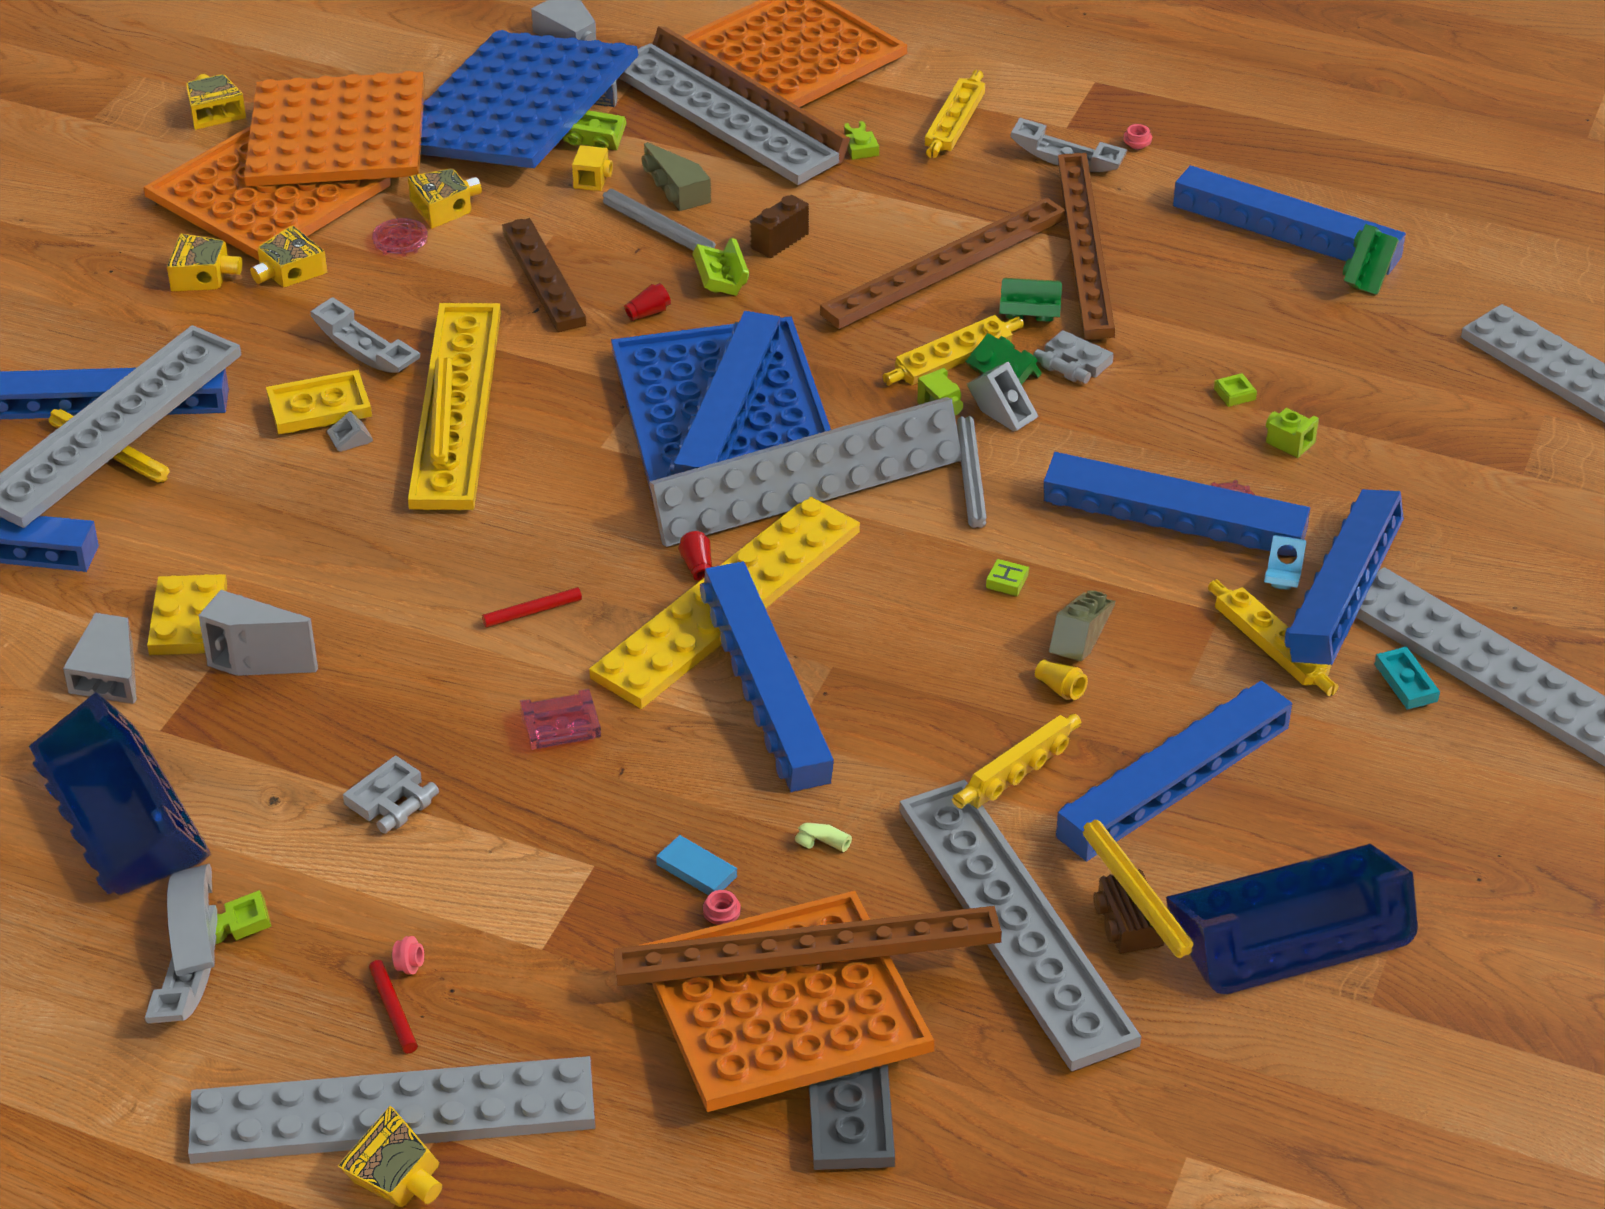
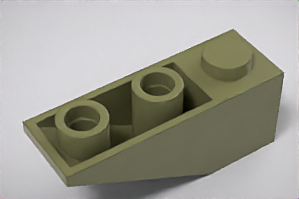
M644 143V155L641 158L644 170L651 174L656 186L662 188L668 201L673 202L679 211L711 203V179L698 163L651 143Z
M1089 590L1087 593L1083 592L1057 613L1049 653L1083 661L1091 653L1116 601L1107 599V595L1099 591Z

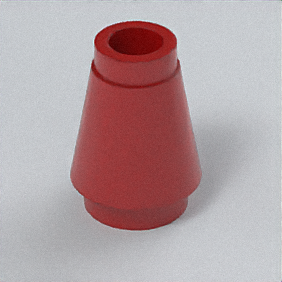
M661 283L657 285L650 284L629 303L625 304L624 309L629 319L634 321L666 311V307L671 305V299Z
M691 531L681 537L678 550L694 580L701 581L705 577V568L712 567L711 542L703 532Z

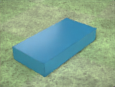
M681 835L656 856V862L659 867L707 895L716 890H724L737 878L736 867Z

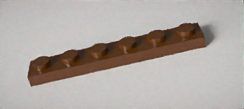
M517 219L513 222L502 224L505 239L556 331L562 332L586 326V316L531 219Z

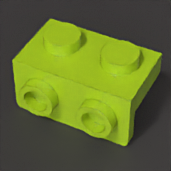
M588 110L576 124L574 123L570 131L563 137V140L572 145L583 144L617 150L627 124L625 116Z
M730 238L724 251L700 244L696 245L692 254L704 287L714 293L723 292L737 296L739 290L747 283L749 277V270L737 239Z

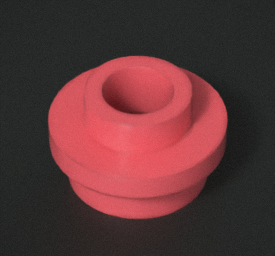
M1134 124L1129 126L1124 133V142L1133 149H1142L1151 144L1152 135L1147 126Z
M727 890L712 892L703 904L704 917L716 925L736 921L740 916V903L735 895Z
M406 936L403 940L395 942L392 952L395 969L411 975L415 974L418 967L423 965L424 949L414 936Z

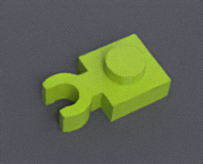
M859 121V128H851L849 123H845L844 135L851 138L847 147L851 159L879 156L877 140L872 131L866 132V124L863 121Z
M260 890L224 904L226 912L222 914L217 913L215 945L221 943L231 933L238 940L272 927L265 899Z

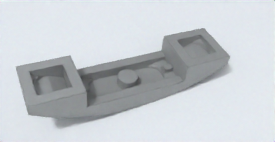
M1019 118L1010 136L1017 144L1031 154L1057 166L1059 154L1087 152L1090 172H1105L1118 169L1127 152V149L1100 142L1096 150L1047 136L1045 135L1047 125Z
M333 297L310 311L314 321L338 346L354 358L373 368L397 373L420 358L418 351L401 340L397 339L393 343H389L355 321L354 310Z
M210 863L174 872L169 879L167 892L168 926L173 963L177 977L215 967L214 940L209 929L208 894L212 893V868Z
M209 905V929L214 940L215 950L217 908L216 905ZM172 957L162 989L153 990L145 1015L146 1023L186 1020L194 1012L203 996L211 968L177 977Z

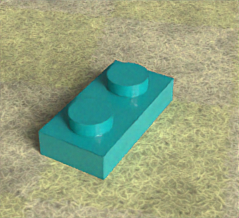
M1407 646L1376 654L1374 665L1407 710L1438 702L1439 689Z

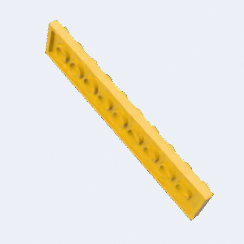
M439 303L408 495L409 509L474 510L500 324V303ZM439 357L443 359L449 357L452 360L453 371L448 462L445 465L438 464L435 466L431 463L430 456L435 361Z
M809 497V499L793 507L721 565L744 561L766 609L860 532V522L813 497ZM704 578L590 667V679L642 709L722 644L721 632L719 627L715 628L713 626L710 606L708 603H703L700 594V584L704 583Z

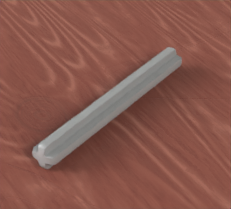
M609 189L603 193V203L692 251H694L697 244L715 248L716 244L710 239L614 189Z
M961 416L957 419V431L961 448V466L968 523L972 528H983L986 525L987 517L974 419L970 416L966 418Z

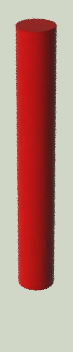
M579 587L483 614V624L487 628L582 600Z
M375 960L369 965L373 980L403 1052L406 1054L413 1053L417 1050L418 1044L383 961Z

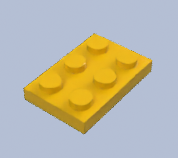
M359 370L266 387L267 398L278 435L315 427H326L337 423L350 411L359 420L372 417L371 405Z
M226 574L158 576L147 643L149 655L205 653L198 615L220 590L227 591Z

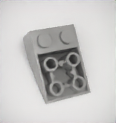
M220 590L198 615L207 665L209 667L237 676L309 673L318 670L312 623L309 617L224 590Z

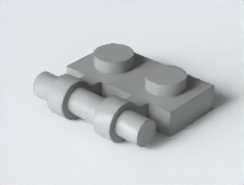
M1062 330L1045 344V351L1037 349L1033 356L1036 357L1037 362L1041 363L1042 368L1049 371L1056 370L1063 373L1064 377L1073 382L1078 380L1086 384L1091 376L1096 378L1113 363L1114 353Z
M395 755L343 794L344 805L368 821H371L379 814L383 815L384 817L377 822V827L382 833L386 834L392 828L398 829L408 821L407 817L417 809L422 811L429 806L431 799L439 793V789L433 782H429L423 788L420 787L418 784L422 782L421 772ZM402 796L408 798L399 806L394 803Z

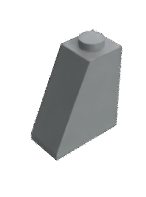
M547 0L531 9L533 32L540 36L552 35L556 38L567 39L573 37L585 41L596 40L595 20L581 0Z
M101 613L94 614L63 667L70 694L131 704L135 703L137 696L134 652L128 618Z

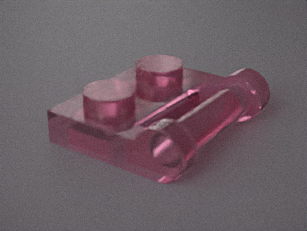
M589 688L578 690V694L535 702H531V699L519 701L521 716L526 727L531 750L601 737V726Z

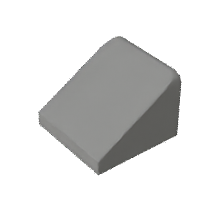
M351 411L326 431L339 452L373 441L363 422Z

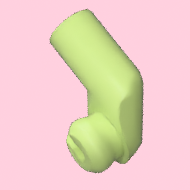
M803 823L798 827L799 832L795 836V842L808 849L812 848L814 841L818 839L842 852L849 848L852 841L851 835L829 824Z

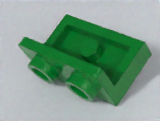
M1365 224L1363 231L1359 230L1355 236L1353 247L1356 249L1352 259L1348 258L1344 265L1342 273L1345 276L1344 281L1351 287L1375 295L1379 294L1399 240L1394 236L1382 233L1377 227Z
M1003 278L999 314H1005V318L1013 319L1017 316L1023 319L1024 315L1036 316L1038 321H1054V317H1060L1062 282Z
M987 333L965 361L970 368L981 375L1009 362L1021 385L1030 374L1036 378H1039L1042 374L1036 365L1038 360L1026 350L1019 352L1014 349L1015 346L1005 337L1000 336L998 339Z

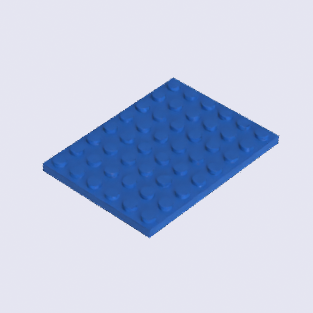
M505 30L495 31L423 103L420 154L535 168L570 131L574 123L576 124L614 81L639 56L637 46L626 45L621 42L613 44L604 43L600 40H578L573 37L566 39L556 38L552 35L537 36L530 33H508Z
M792 316L780 318V343L728 459L831 430ZM734 324L611 339L612 353L650 492V481L671 476L670 464L672 457L678 455L681 438L683 435L687 436L690 418L691 416H696L699 399L701 396L705 397L708 379L710 377L713 378L715 375L716 362L718 359L723 358L724 346L726 341L732 338Z

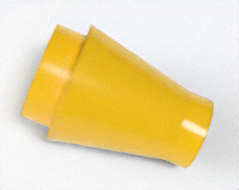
M1042 660L1035 669L1036 679L1044 682L1065 700L1079 699L1087 688L1088 678L1078 667Z

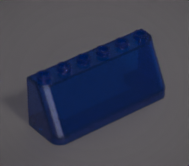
M97 692L29 746L36 758L32 762L34 767L48 780L45 784L46 789L60 802V805L57 807L58 811L67 822L73 825L70 833L81 846L85 847L86 851L83 853V856L89 865L98 871L99 875L96 877V880L108 894L113 892L118 895L126 894L169 877L173 873L197 866L211 855L205 841L140 732L122 713Z
M1372 844L1166 897L1167 909L1193 941L1191 958L1205 982L1220 994L1237 992L1403 947L1414 939L1418 930L1413 872Z

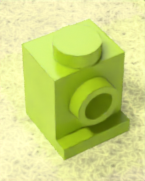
M945 368L919 377L917 397L919 405L948 397L952 399L955 416L961 412L963 408V402L960 400L961 391L956 383L947 378L948 371Z
M1285 408L1280 413L1274 411L1266 421V428L1268 429L1266 443L1299 458L1315 444L1319 418L1312 416L1309 419L1288 408Z

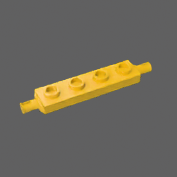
M974 70L970 78H959L925 135V146L929 147L926 154L930 158L932 155L933 158H936L940 150L952 151L985 94V83L981 82L984 76L982 71L979 70L977 73V70Z
M996 315L990 316L897 356L895 361L896 369L884 373L883 381L887 386L900 380H904L911 385L917 384L919 377L942 368L949 370L965 363L987 333L998 339L1000 336H1003L1011 342L1013 336L1011 332L1022 329L1023 321L1019 316L1006 322L999 320Z
M1218 579L1210 582L1208 591L1217 597L1215 608L1302 685H1317L1327 696L1334 695L1337 692L1338 684L1328 677L1331 665L1291 661L1290 648L1285 646V633L1288 626L1246 589L1241 587L1232 591L1227 589Z
M1071 714L1067 718L1059 715L973 774L970 782L963 790L953 795V804L957 808L962 809L969 803L978 809L989 800H996L1002 791L1009 786L1019 784L1024 776L1032 770H1039L1055 754L1058 756L1063 753L1069 743V734L1081 726L1080 717L1076 714Z

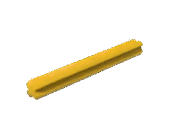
M439 357L435 361L430 446L431 463L435 466L438 464L445 465L448 462L453 371L452 360L449 357L444 359Z
M53 409L50 412L51 416L48 421L52 426L59 428L74 416L62 409ZM130 446L125 447L113 457L114 460L156 483H164L168 479L167 475L170 471L167 466Z
M1093 820L1091 823L1087 822L1083 826V836L1177 958L1191 954L1194 945L1191 938L1099 820Z

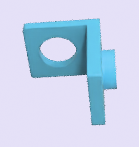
M1273 536L1268 569L1264 579L1265 583H1271L1272 587L1289 590L1291 587L1298 588L1306 540ZM1283 545L1293 546L1297 551L1296 560L1289 564L1281 562L1277 556L1278 549Z

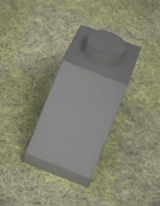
M1009 362L997 366L967 383L980 410L1012 431L1019 430L1039 417Z

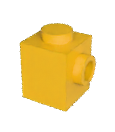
M579 146L572 163L574 189L602 191L606 178L611 177L613 162L608 160V148Z

